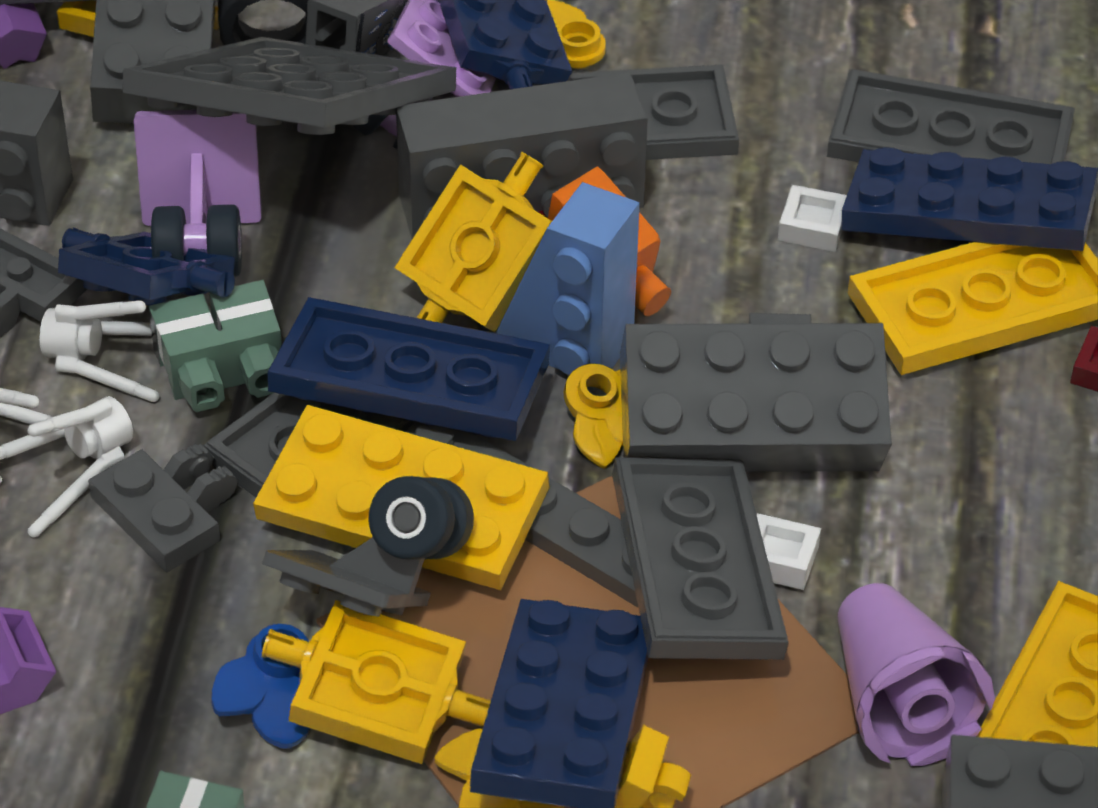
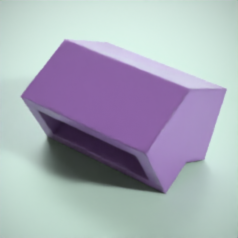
M34 3L0 4V65L6 69L18 60L36 62L47 33Z
M0 607V714L36 702L55 675L56 670L29 611Z

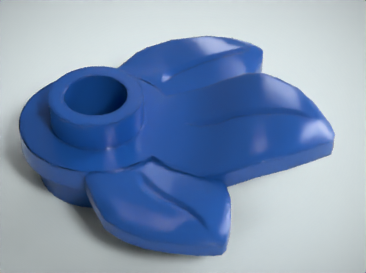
M273 624L262 629L249 642L245 656L221 666L215 676L211 693V705L214 713L218 716L251 714L253 726L265 741L279 748L289 749L300 744L308 736L311 729L288 721L290 706L300 684V668L277 662L267 657L263 658L261 654L270 629L307 642L309 641L305 634L294 626Z

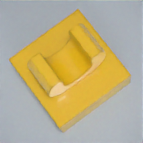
M643 725L632 739L628 748L615 808H673L675 799L682 801L685 798L691 774L676 764L662 763L669 736Z

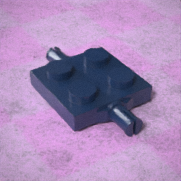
M438 0L460 68L488 73L504 80L509 89L533 86L532 84L544 85L568 81L572 69L547 0Z
M73 227V230L69 228L62 237L63 248L59 249L58 273L83 280V287L88 290L100 292L118 290L128 293L129 301L140 300L145 305L166 302V296L173 294L198 295L208 292L224 298V296L227 297L232 293L235 285L234 256L208 254L207 249L188 248L187 253L184 255V261L172 258L170 251L160 250V257L152 258L151 233L148 232L109 237L107 234H92Z

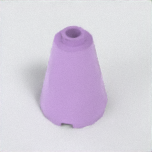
M873 583L862 586L850 593L839 608L838 625L857 727L865 745L879 760L891 763L888 756L907 758L911 766H926L947 758L951 734L976 737L981 731L977 720L983 713L986 704L992 710L995 696L990 675L977 657L892 586Z

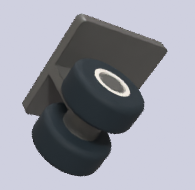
M418 476L398 477L384 484L371 502L369 527L373 537L342 558L337 559L314 550H266L262 564L282 571L279 582L291 588L312 594H319L320 588L342 593L341 605L351 610L378 617L382 611L403 615L405 607L427 606L431 592L416 587L424 559H441L451 556L465 545L473 529V508L466 493L449 480Z

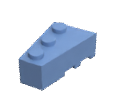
M582 182L547 227L496 334L550 344L548 366L559 369L569 375L573 370L585 364H601L612 369L620 358L625 324H634L640 202Z

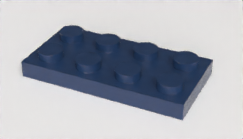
M891 147L878 148L876 150L863 149L842 207V230L1083 251L1097 192L1098 168L1081 167L1079 164L1069 161L1043 164L1021 162L1013 157L980 159L961 157L952 152H939L929 155L903 153L901 150Z
M308 297L268 370V392L293 396L302 400H313L353 408L366 413H378L418 421L426 425L448 427L481 434L486 437L516 441L548 368L550 344Z
M520 599L471 767L470 792L571 808L616 807L649 658L639 615H632L623 610L604 611L569 606L553 600L534 601Z

